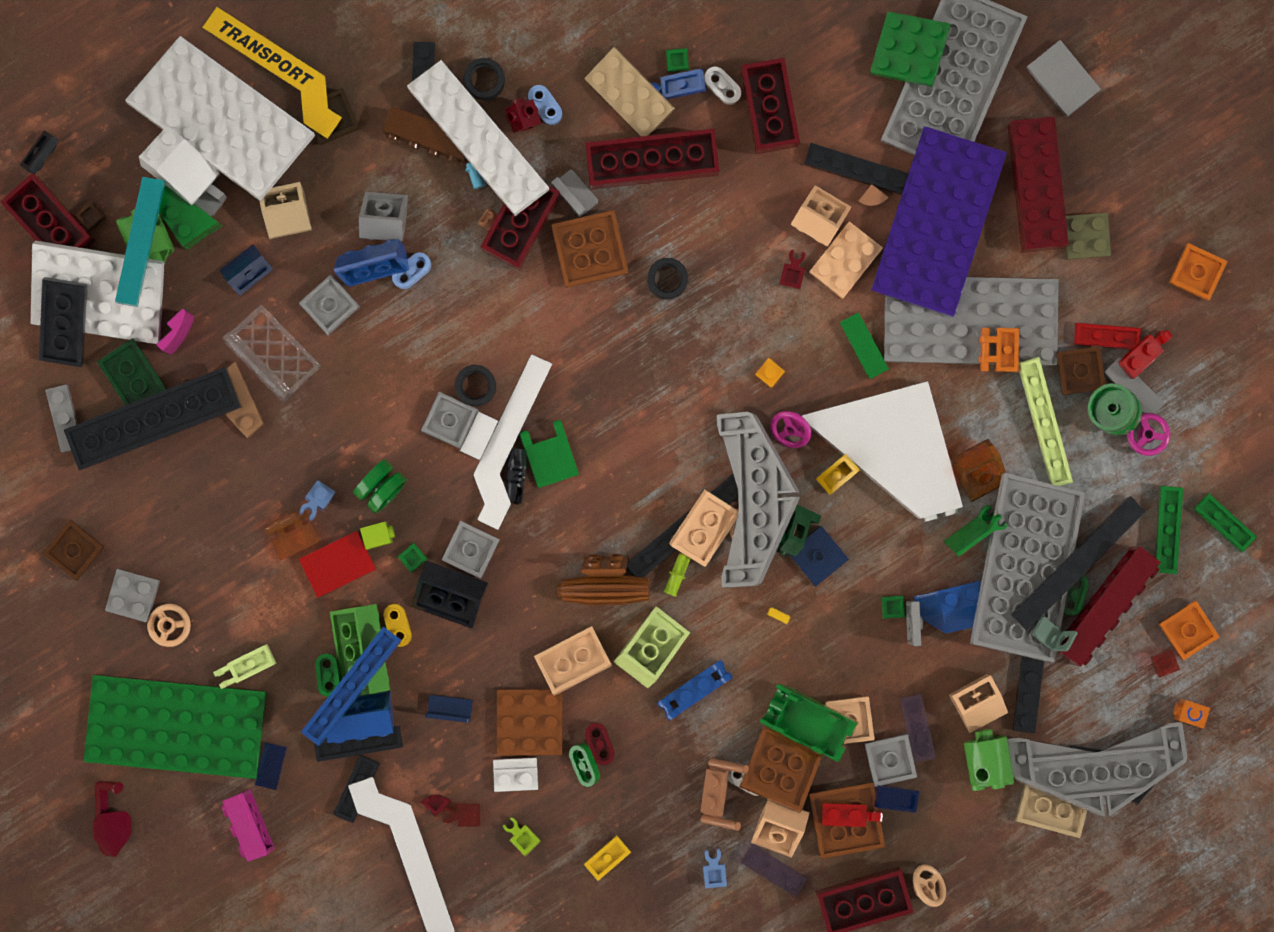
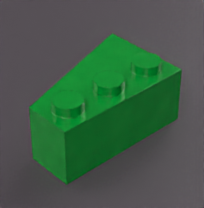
M165 185L159 213L182 247L188 250L222 227L219 222L197 205H190Z

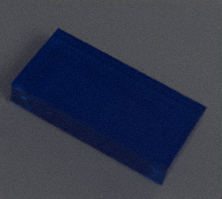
M265 742L255 785L277 790L287 751L286 746Z
M877 785L874 807L916 813L920 791Z

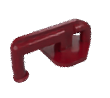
M98 781L94 788L96 817L93 821V839L98 844V848L103 855L115 857L131 836V817L125 811L109 812L108 791L119 794L123 790V784L115 781Z

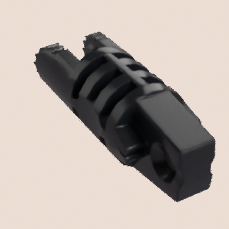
M513 448L510 451L507 464L508 471L506 474L508 475L506 477L505 489L510 502L515 505H521L525 487L523 485L525 482L524 476H526L525 470L527 467L526 450Z

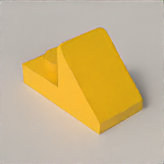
M844 454L819 475L816 480L831 495L859 472L860 469L847 454Z

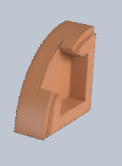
M871 184L858 203L864 206H877L884 203L888 197Z
M490 207L487 208L477 223L478 226L489 231L497 217V213Z

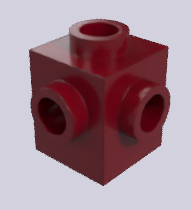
M524 98L512 101L513 105L506 108L507 120L511 125L513 134L530 130L541 124L539 111L534 99L525 101Z

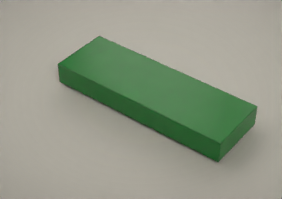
M859 312L839 322L869 380L889 370Z
M1207 493L1193 508L1196 513L1241 553L1257 538L1251 530L1210 493Z

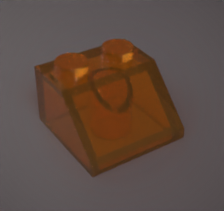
M989 439L950 458L955 474L971 502L998 489L1001 475L1006 473L1000 453Z

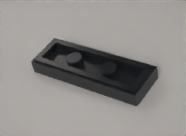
M362 754L359 756L333 815L354 823L358 813L348 785L371 777L374 779L380 762Z

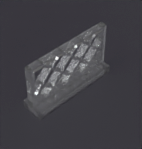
M262 305L255 309L236 328L222 337L224 343L283 403L321 368V365ZM260 312L267 317V326L254 325V318ZM242 329H251V340H241L237 333ZM254 329H267V341L254 340ZM270 329L280 330L282 332V341H269ZM254 344H267L266 355H256L254 353ZM269 344L282 345V356H269ZM294 345L297 348V356H284V346ZM269 359L282 360L281 371H272L269 368ZM284 360H297V371H284ZM309 360L314 367L308 372L299 371V361ZM284 375H297L296 383L289 389L284 383Z

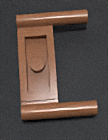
M710 758L708 763L710 769H706L700 811L703 813L701 822L739 831L741 827L740 822L722 818L729 775L728 770L746 774L749 770L748 765Z

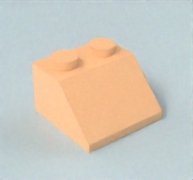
M815 185L791 225L828 247L850 211L851 206Z
M767 799L751 843L792 858L805 832L809 812L802 810L798 813Z

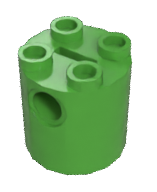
M135 209L131 211V216L116 220L126 247ZM158 214L149 259L164 261V264H166V258L175 249L161 216Z
M992 729L975 731L976 739L963 742L972 791L984 790L985 787L989 786L992 789L1004 788L1005 785L1014 784L1006 735L995 736Z

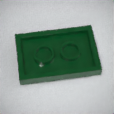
M134 338L97 361L125 406L167 390V387Z

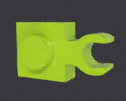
M510 818L514 822V827L508 829L506 825H503V828L514 835L510 841L524 856H527L541 840L527 825L520 829L517 820Z

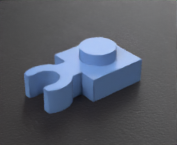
M317 480L306 495L305 500L309 503L301 506L300 514L302 515L305 510H310L312 514L309 520L312 521L316 517V509L319 508L324 511L336 492Z
M717 849V855L714 858H711L708 850H705V859L709 862V865H703L705 888L726 887L725 863L718 864L721 858L720 849Z

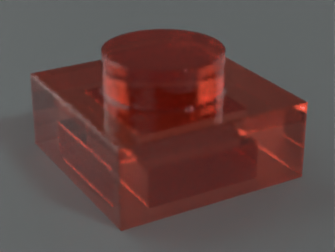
M1172 649L1150 657L1159 678L1180 670Z

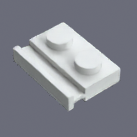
M537 757L493 759L494 792L538 790Z

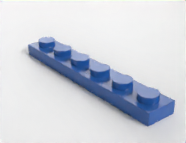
M383 626L301 733L320 746L402 640Z

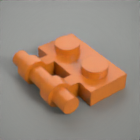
M981 328V336H979L981 356H978L980 371L989 372V363H995V372H1018L1019 328H996V336H990V328ZM990 344H996V356H989Z

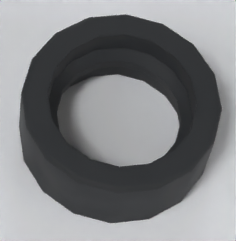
M479 58L467 66L464 72V83L472 97L481 101H489L501 94L505 86V76L501 66L496 61L490 58ZM481 67H489L497 76L495 87L487 92L477 90L472 83V75Z
M662 258L651 265L648 271L647 283L650 291L656 297L663 300H672L679 297L685 291L688 284V273L680 261L674 258ZM671 266L679 272L680 283L675 290L663 291L656 285L655 275L660 268Z
M481 365L465 367L455 379L456 394L464 403L470 406L478 407L485 405L492 400L496 393L497 384L495 377L489 369ZM480 373L488 381V390L480 398H471L464 392L463 382L470 374Z

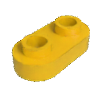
M398 604L389 605L383 614L386 627L395 636L398 632H402L404 638L398 647L406 646L412 639V632L405 609ZM392 611L398 613L397 619L391 618L390 614Z

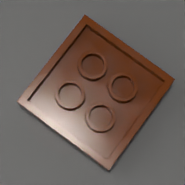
M614 210L551 224L566 288L629 274Z
M497 689V755H562V692L554 696L551 689Z
M763 726L748 763L749 770L744 774L739 787L800 813L823 754H819L811 750V748L799 744L771 728Z
M874 782L809 793L821 859L885 848L881 822L866 821V827L822 825V802L866 804L867 811H879Z

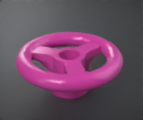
M782 411L771 419V433L780 444L790 448H800L809 442L811 428L801 415L791 411ZM783 418L785 427L783 431L778 433L776 425ZM795 435L802 438V440L792 442L786 440L785 437Z
M1143 413L1140 421L1142 427L1137 432L1138 441L1135 442L1134 430L1127 434V439L1132 449L1144 456L1157 455L1167 447L1170 440V429L1167 422L1161 416L1154 413ZM1148 419L1158 422L1164 434L1156 433L1150 427ZM1146 431H1149L1151 434L1149 439L1145 437ZM1155 439L1162 441L1154 449L1141 448L1144 444L1151 443Z

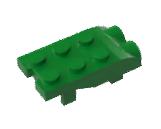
M777 684V692L769 704L766 715L761 718L759 723L799 744L811 748V750L819 754H824L839 762L846 750L843 744L847 736L851 737L859 722L794 688Z

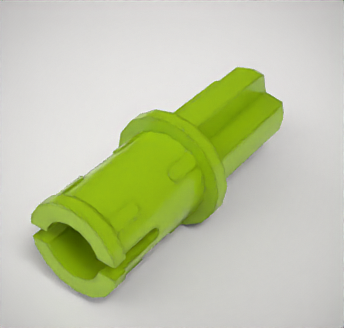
M683 553L678 555L672 572H669L671 575L663 592L675 597L677 596L676 594L682 579L686 578L684 574L690 562V557Z

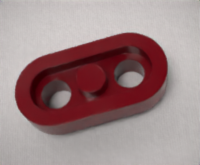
M591 723L585 731L589 748L596 763L608 765L613 761L615 753L607 730L601 723ZM594 729H598L600 731L599 737H594L592 735V731ZM601 750H606L608 756L603 758L599 753Z

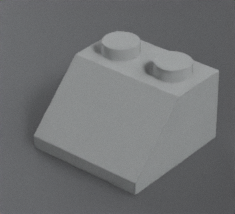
M365 192L359 214V238L369 240L399 239L402 242L406 227L408 195Z

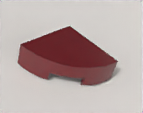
M436 794L427 796L421 803L436 817L452 800L446 796Z

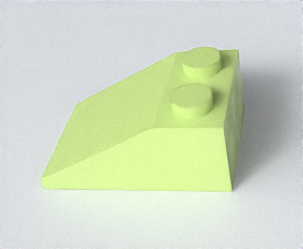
M656 606L614 660V663L645 687L649 688L659 678L690 632Z

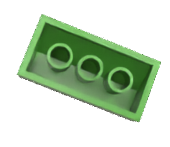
M377 604L330 612L340 681L380 632ZM386 662L360 695L390 690Z

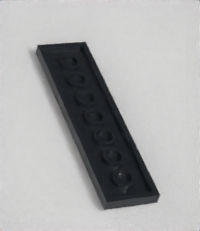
M223 367L64 429V433L78 469L84 470L242 408L229 371L227 367Z

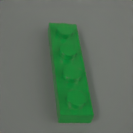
M1160 486L1155 558L1161 562L1158 566L1160 568L1158 573L1177 574L1183 502V488Z

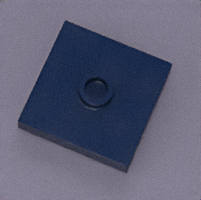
M822 526L806 538L804 548L796 557L789 554L815 587L849 560Z

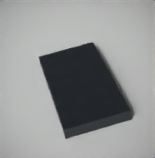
M48 277L42 279L40 361L77 367L83 366L87 284Z

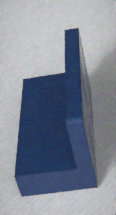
M252 244L224 266L220 272L227 283L240 296L272 271L273 268L260 254L254 244Z
M430 694L426 718L469 723L471 721L473 699Z

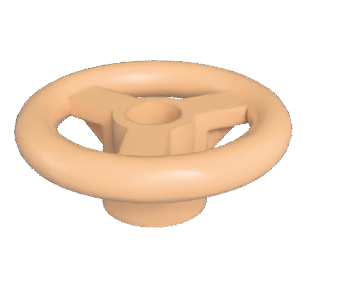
M175 604L158 606L150 614L147 623L150 637L157 644L164 647H173L181 644L187 638L191 627L187 612ZM164 611H175L181 615L183 620L175 621L173 618L167 617ZM157 616L160 618L157 624L158 630L161 632L160 637L154 630V621ZM167 621L171 623L170 629H166L165 623ZM184 627L182 634L178 638L167 640L168 635L174 632L176 628Z
M923 864L918 866L913 874V889L916 896L931 907L940 906L946 897V886L942 876L930 865ZM923 871H927L932 875L926 880L920 877V874ZM936 881L940 890L939 897H937L935 892Z

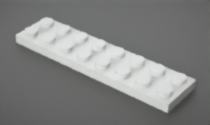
M442 60L407 85L408 90L515 216L549 191L548 185Z

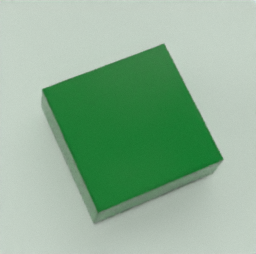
M687 48L666 50L668 73L689 71Z
M415 543L397 556L411 573L428 560Z
M903 596L881 597L882 619L905 617Z

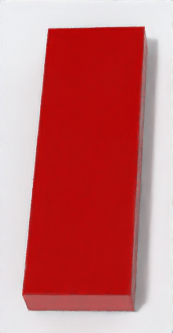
M1075 323L1074 345L1131 350L1140 342L1141 328Z

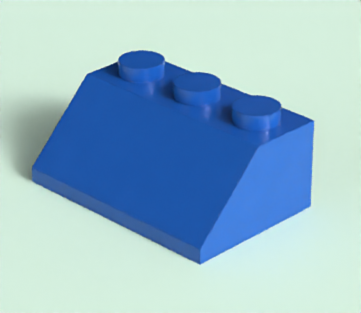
M390 239L385 241L384 244L377 246L368 245L359 251H347L344 255L337 256L334 267L335 274L348 287L410 270L405 246L399 239Z
M391 691L358 696L327 736L328 743H343L351 739L363 740L371 736L384 737L393 733L394 718Z

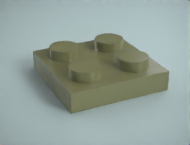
M1108 213L1066 216L1069 245L1066 247L1067 260L1111 256Z

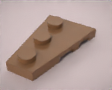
M234 362L227 369L242 408L225 415L249 439L264 425V422L251 397L248 386L239 370L240 368L237 362Z

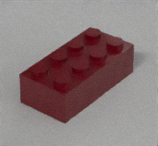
M785 58L742 65L741 75L756 155L799 147L800 139Z
M33 173L0 201L35 241L87 249L96 241L48 186Z
M548 185L549 191L516 216L503 204L480 246L481 250L520 271L560 197V191Z
M899 866L815 891L827 932H849L914 913L903 873Z

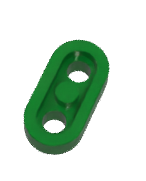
M1085 575L1078 580L1080 583L1078 588L1072 586L1067 591L1064 607L1065 615L1074 616L1081 611L1089 587V582ZM1068 601L1073 602V607L1071 609L1067 608L1066 606Z
M325 653L316 659L315 668L318 690L323 696L329 697L340 683L337 658L333 654ZM325 660L331 662L330 668L324 667ZM332 682L333 689H327L326 683Z
M583 743L571 747L569 758L579 782L585 787H591L598 783L600 772L590 748Z

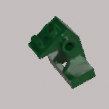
M797 504L776 551L784 556L790 554L796 557L804 548L810 523L819 524L821 515Z

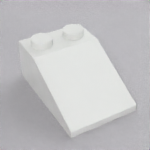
M168 125L139 156L141 167L157 179L164 180L168 188L190 205H193L220 175V172L203 158L187 140Z

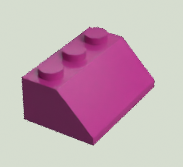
M251 789L222 801L224 804L222 805V811L225 817H229L231 821L230 830L233 837L238 838L240 843L238 849L242 858H246L247 862L266 856L275 849Z

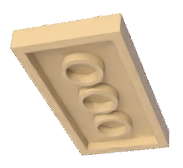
M613 47L584 78L641 137L650 136L675 110L671 103L616 47Z

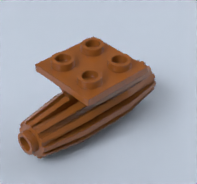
M590 554L584 558L581 573L587 575L563 579L562 584H558L557 593L558 597H562L564 602L583 605H626L650 600L649 578L623 575L626 573L628 556L611 554L610 557H601L600 554Z

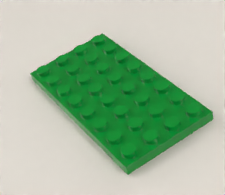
M93 675L83 762L257 779L267 692Z

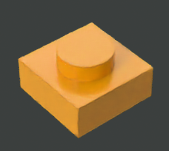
M768 358L756 372L755 376L772 388L785 371Z

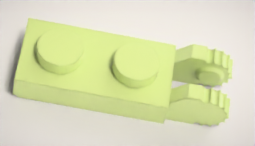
M268 644L227 663V666L213 673L216 677L225 674L229 670L231 671L233 678L221 682L219 686L222 689L235 682L239 683L277 663Z

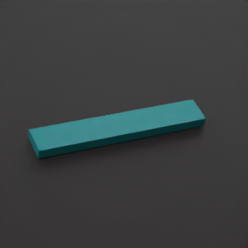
M142 177L115 298L116 304L134 307L139 305L165 187L164 180Z

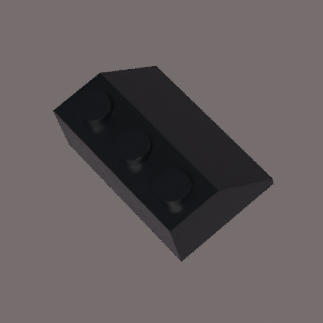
M427 561L418 579L411 607L473 628L488 582Z

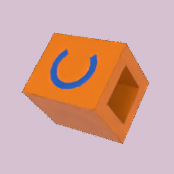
M1180 699L1179 702H1176L1173 709L1174 719L1204 729L1210 708Z

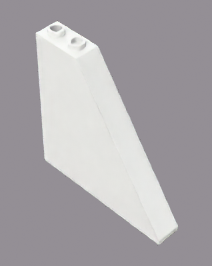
M928 381L802 415L815 433L840 454H847L865 475L918 519L924 518L925 522L937 519L936 514L945 512L946 516L958 513V508L963 507Z

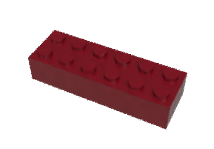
M1055 116L1011 121L1008 125L1021 253L1064 249L1069 245Z
M715 128L585 143L590 190L718 176L720 172Z
M1131 546L1066 630L1078 633L1068 651H1056V653L1072 665L1079 667L1087 665L1093 657L1091 654L1096 647L1100 648L1105 642L1106 637L1104 636L1109 630H1114L1119 624V616L1122 613H1127L1133 605L1131 602L1136 595H1141L1145 590L1146 585L1144 584L1149 577L1152 579L1160 570L1158 566L1161 562L1141 546ZM1069 637L1063 640L1062 645L1068 641Z

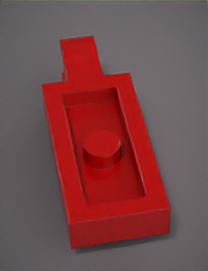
M1167 329L1164 332L1162 330L1159 331L1154 337L1151 334L1146 335L1118 364L1130 379H1135L1164 352L1161 345L1169 341L1173 337Z
M822 802V825L866 827V821L882 822L881 811H867L866 804Z

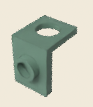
M1046 617L1040 618L1032 633L1035 638L1051 651H1068L1078 634L1076 631H1061ZM1069 637L1068 641L1062 645L1063 640Z

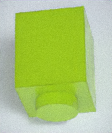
M388 522L360 528L366 550L393 543L392 538H395L393 526L388 525Z

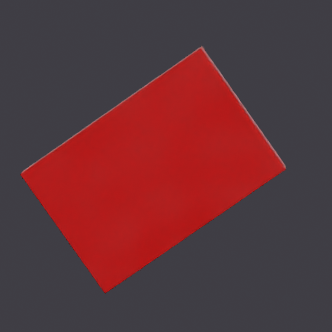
M358 531L299 559L317 598L377 570L368 550L365 549L364 542Z

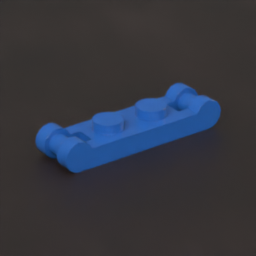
M721 659L657 702L659 708H663L665 711V717L668 721L733 678L732 674L723 667L725 664ZM715 671L720 676V678L716 681L711 676V674ZM674 699L679 705L675 709L670 705V702Z

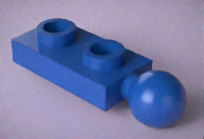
M702 69L660 77L661 85L651 82L667 100L706 91Z

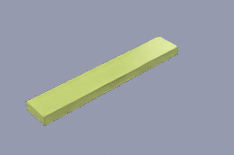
M1036 357L1019 362L1018 369L1049 482L1057 486L1072 483L1073 479L1040 358Z

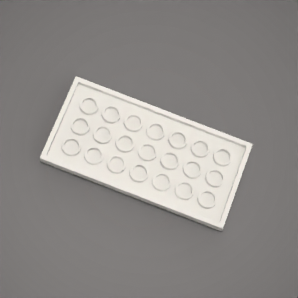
M181 36L125 100L128 105L164 130L167 125L187 140L214 168L259 201L265 197L315 136L314 132Z

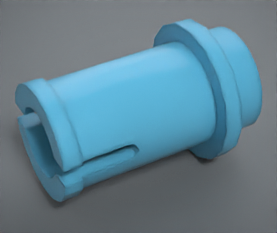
M467 163L465 171L469 173L473 189L486 186L487 184L471 163Z

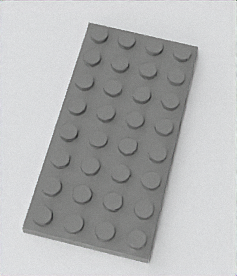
M941 0L933 20L950 23L951 27L934 86L929 87L905 82L881 142L915 155L924 126L974 142L1028 16L990 0Z
M967 277L954 317L885 296L884 361L980 364L978 363V356H981V344L979 343L981 328H990V336H996V328H1019V362L1039 357L1042 366H1057L1059 279ZM990 344L989 356H996V344Z
M1002 473L994 516L1001 514L1003 518L998 521V525L1006 521L1008 526L1004 530L993 531L990 534L970 644L1045 662H1055L1056 651H1051L1032 635L1039 620L1029 630H1025L1011 614L1075 551L1085 492ZM1067 592L1042 616L1046 617L1059 629H1061Z

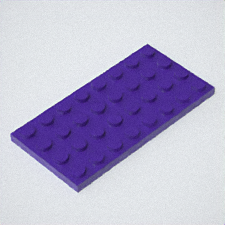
M926 126L923 127L871 291L954 317L1007 152Z

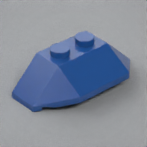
M982 580L913 596L914 601H919L920 616H922L924 621L946 634L973 627Z

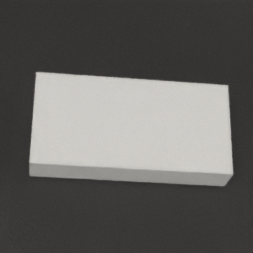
M478 412L460 451L480 460L498 421Z

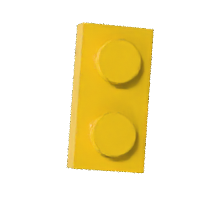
M616 835L588 859L584 865L599 881L627 857L631 851Z

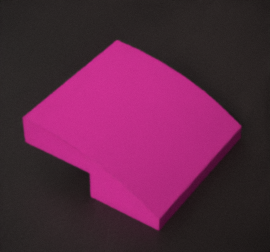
M182 309L167 322L172 331L156 344L163 352L172 355L182 344L194 320L192 313Z

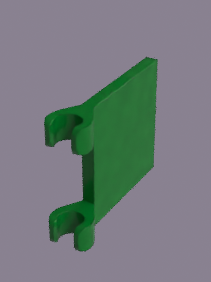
M561 420L553 422L557 437L536 444H532L528 431L520 433L538 488L579 475Z
M990 505L983 506L976 518L943 541L958 557L993 531L1007 528L1008 523L1006 521L998 525V521L1003 518L1001 514L994 516V512H992L990 515H987V511L992 508Z

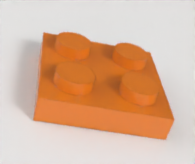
M1188 243L1183 250L1169 283L1209 301L1228 261Z
M1196 600L1158 623L1183 661L1220 638Z

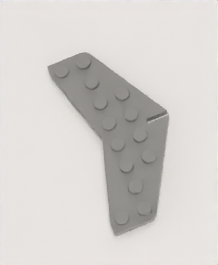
M751 412L717 415V427L726 446L738 487L739 511L728 562L724 566L722 573V588L758 586L762 583L800 499V497L781 498V494L800 492L756 414Z
M1182 722L1167 724L1100 752L1051 745L1023 738L1007 739L1013 775L1016 781L1103 818L1105 817L1102 797L1106 799L1108 817H1110L1179 768L1187 760Z

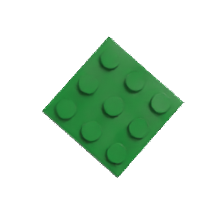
M887 12L870 70L871 75L933 87L950 31V23Z

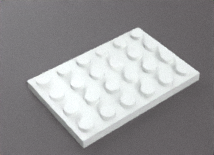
M34 241L32 244L31 324L40 325L42 279L48 277L87 284L85 333L128 340L134 338L135 341L157 344L161 338L164 261L148 259L139 305L134 307L116 304L115 302L125 255Z

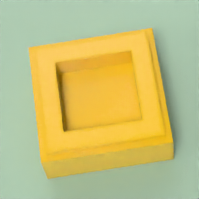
M772 607L767 612V615L785 624L790 619L789 615Z

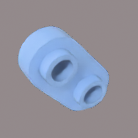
M542 85L533 86L528 93L529 100L534 99L539 116L548 125L558 124L562 119L561 107L546 87ZM540 92L543 94V97L541 99L535 98V94ZM549 110H554L555 115L549 116L547 112Z
M415 253L408 259L409 271L392 275V280L398 288H410L430 271L431 260L426 254ZM419 262H424L423 268L417 267ZM402 276H408L406 282H401Z

